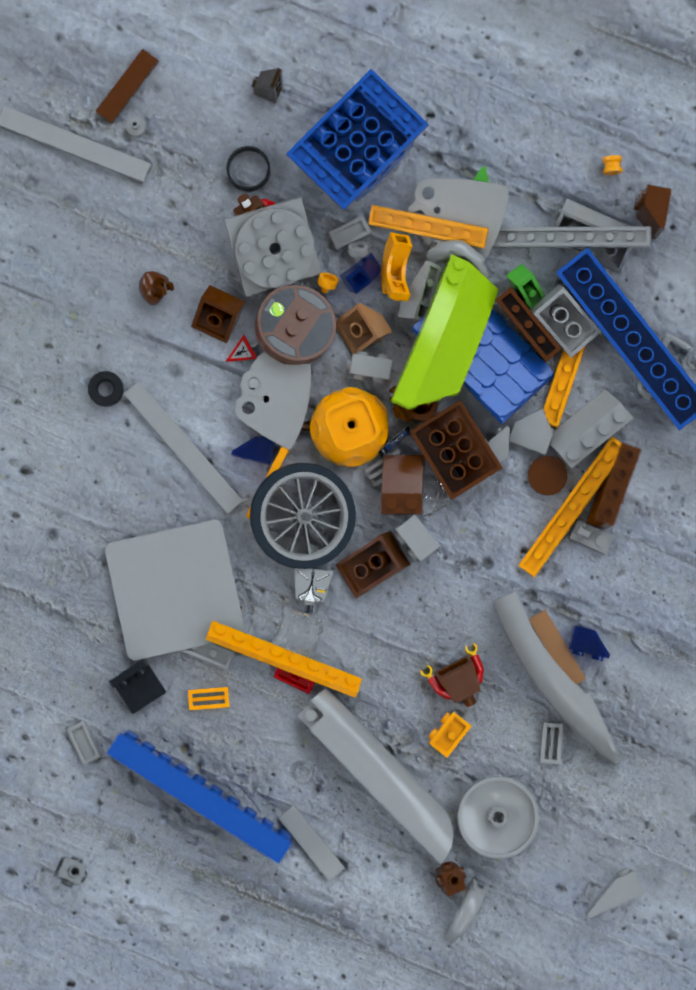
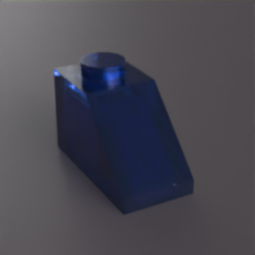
M263 435L261 437L256 436L232 450L231 455L271 466L276 443Z

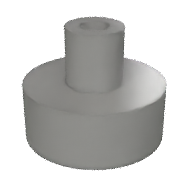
M133 116L127 120L126 130L132 137H141L146 131V124L141 117Z
M364 242L350 243L348 245L349 256L354 257L355 262H361L362 257L368 255V245Z

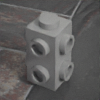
M357 351V354H353L352 359L348 358L346 370H350V376H353L354 380L365 381V378L373 379V383L385 384V381L389 382L392 360L386 355L378 354L377 357H372L367 352Z

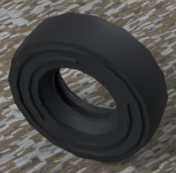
M101 371L95 374L88 384V394L91 400L102 407L117 404L124 392L121 379L115 373L109 371ZM108 381L113 385V392L109 396H101L98 392V387L102 382Z

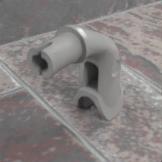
M434 240L430 243V250L426 254L428 261L438 265L446 262L451 254L457 257H464L488 278L489 271L484 263L485 258L467 242L462 240Z
M474 878L469 882L460 909L451 923L450 929L444 935L447 942L451 939L449 943H455L457 938L465 933L476 917L485 895L490 887L486 886L478 889L477 881Z

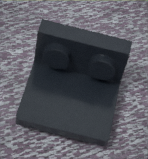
M146 659L140 660L109 681L111 686L117 689L132 714L166 693V690Z

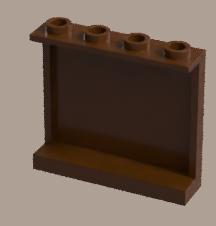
M622 442L611 473L595 495L586 520L587 524L603 530L614 526L642 449Z

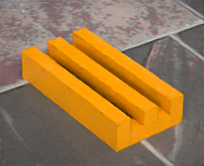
M228 687L188 690L189 710L230 707ZM224 691V695L193 698L192 695ZM225 699V703L193 706V702Z

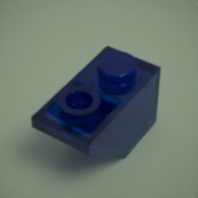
M370 253L342 273L340 278L350 292L357 294L374 281L381 272V266L373 254Z
M573 625L568 649L572 650V654L584 656V653L591 654V659L603 661L604 658L609 659L610 654L595 630Z

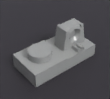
M579 520L576 521L569 536V539L606 555L614 536Z

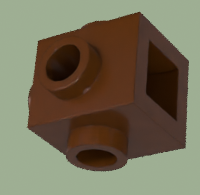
M449 861L436 868L437 876H435L437 886L441 887V891L444 894L450 896L466 890L464 882L466 875L462 867L458 866L455 862Z

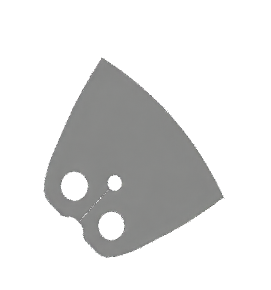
M311 364L276 365L246 372L242 376L240 384L242 395L237 399L235 405L236 415L246 425L264 437L291 450L301 431L309 404ZM253 377L258 378L261 382L260 387L257 390L250 389L248 387L249 379ZM263 396L269 397L267 403L262 401ZM245 402H252L254 404L255 410L252 414H245L243 412L242 406Z

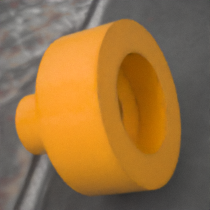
M323 272L320 273L317 283L322 287L321 291L323 293H328L329 290L336 289L339 280L335 275Z

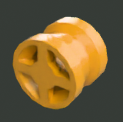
M611 155L602 158V162L605 164L603 169L604 175L623 173V168L620 164L622 156Z

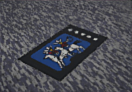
M409 426L404 428L378 451L381 458L410 433Z

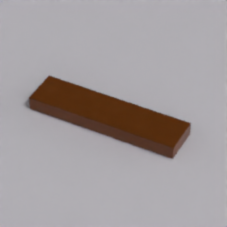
M142 49L97 108L96 113L113 124L158 64L159 60Z

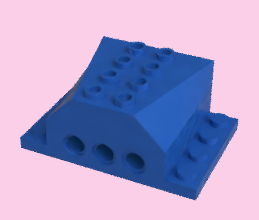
M370 69L286 155L344 211L355 199L359 201L370 193L401 162L414 145V140L429 124L380 76Z

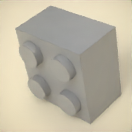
M416 515L412 516L395 530L396 535L394 537L401 546L403 544L406 545L409 549L407 554L413 562L415 560L421 562L440 547Z

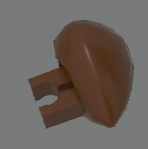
M145 272L139 281L140 294L150 305H157L163 296L167 295L166 290H174L173 283L169 282V278L158 272Z

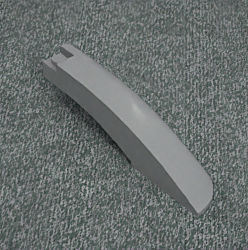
M516 591L492 601L500 618L499 621L516 656L545 700L587 744L614 765L620 764L613 741L590 692L580 689L553 660L535 633Z
M325 689L316 695L298 717L396 820L442 864L448 857L453 844V826L447 812L329 689Z

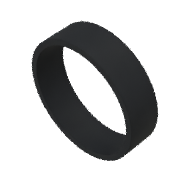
M240 147L230 155L227 161L228 178L236 188L242 191L258 190L269 179V160L266 154L256 147ZM244 151L259 153L268 165V171L264 180L252 187H244L237 184L229 173V167L233 158Z

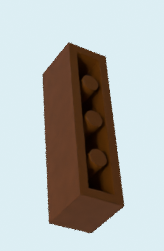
M511 287L496 299L497 304L546 363L562 351L561 347Z

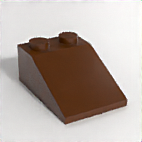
M424 455L383 456L381 514L423 515Z
M388 531L337 563L336 567L357 599L411 564L391 531Z

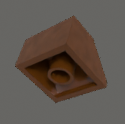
M209 285L200 299L191 327L227 344L240 318L245 301Z

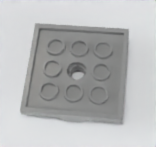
M301 197L224 219L246 297L273 288L291 285L296 281L321 273L313 235L309 228ZM273 243L280 245L279 251L276 254L271 253L269 250Z

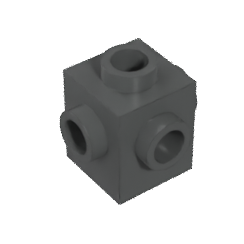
M66 856L61 857L53 876L61 879V884L68 887L80 885L86 879L88 873L86 871L87 865L82 864L83 860L74 856L71 859Z

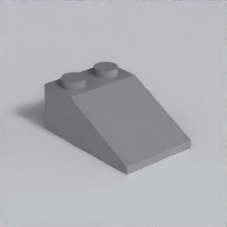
M560 284L530 309L547 332L571 358L601 332Z

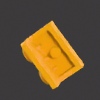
M454 711L451 713L447 712L440 720L443 724L438 730L434 728L428 736L430 739L428 743L447 758L472 727Z

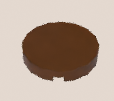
M543 456L536 459L528 470V481L531 488L536 493L544 496L560 492L565 487L568 479L565 465L553 456Z

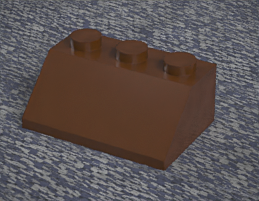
M648 184L644 190H641L638 198L635 199L634 210H637L636 217L642 226L652 228L651 239L656 240L665 228L672 189Z

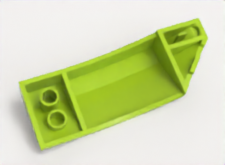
M451 254L445 264L391 402L410 410L424 403L429 404L447 396L458 395L481 341L499 291L470 262Z

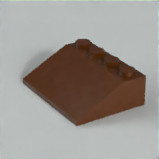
M461 400L409 431L451 500L503 469Z

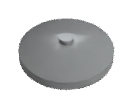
M492 776L476 782L465 792L458 807V826L464 840L473 850L486 857L507 858L514 856L531 843L537 832L539 812L534 797L525 786L508 777Z

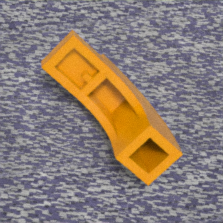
M390 232L382 258L383 294H388L389 298L395 301H408L410 292L406 284L405 272L412 243L409 235Z

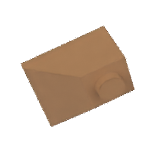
M361 303L355 305L336 320V328L352 354H357V351L363 352L392 332L382 314Z

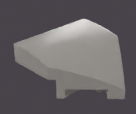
M542 408L516 421L509 441L546 455L553 438L552 432L554 429L551 428L544 409Z

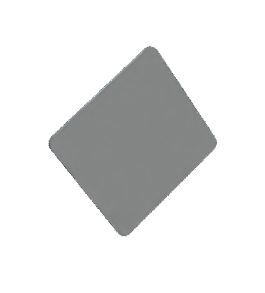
M206 521L116 541L106 546L105 554L127 655L131 660H140L211 644L213 642L205 639L212 620L245 633L224 530L220 521Z

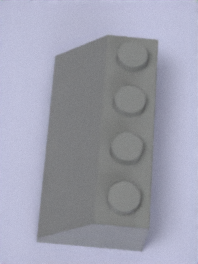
M566 199L554 227L631 226ZM564 248V249H567V250H569V251H571V252H574V253H576V254H580V253H581L582 251H584L586 248ZM589 248V250L601 265L621 273L632 248Z
M605 389L552 432L553 438L550 448L567 469L570 470L631 421L633 417L621 402Z

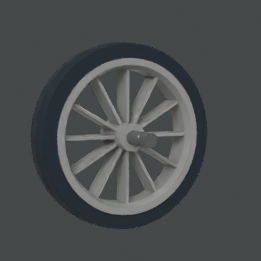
M294 463L281 467L271 473L259 485L250 508L251 529L255 540L263 552L277 563L297 569L318 567L336 558L349 543L356 522L355 504L348 487L335 473L325 467L312 463ZM299 478L314 479L306 503L303 506ZM295 479L299 506H296L281 487L284 483ZM319 481L330 491L308 508ZM277 489L282 492L294 507L293 511L269 502ZM331 494L334 495L338 508L311 512ZM268 504L290 512L291 517L266 521ZM339 511L337 527L313 519V515ZM293 520L289 526L272 538L267 524ZM311 521L336 529L335 534L328 543L310 523ZM297 524L287 551L279 546L276 541ZM306 524L309 525L325 545L314 552L310 550ZM301 526H303L307 553L304 554L292 552Z

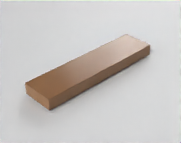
M546 609L531 617L529 621L535 633L557 665L576 685L586 680Z

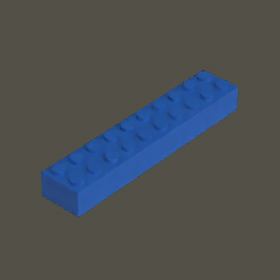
M587 247L559 269L556 274L680 431L696 418V385Z
M128 730L119 733L108 750V755L278 864L280 863L292 844L291 833L283 828L278 830L274 827V822L266 817L261 819L256 816L257 811L251 807H242L239 805L240 801L232 795L228 798L222 794L223 790L214 784L211 787L205 783L206 779L201 775L189 773V768L180 762L175 764L171 761L172 757L165 752L158 753L154 750V745L148 741L141 742L137 739L139 736L134 732Z

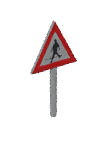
M243 334L225 362L256 360L257 356L253 348L259 345V341L250 345Z

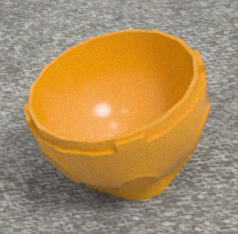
M347 387L333 391L318 403L312 414L310 434L313 444L321 456L335 465L343 467L365 465L379 455L378 451L387 442L389 435L387 409L377 396L365 390ZM350 421L355 423V427L352 429L348 427V422Z

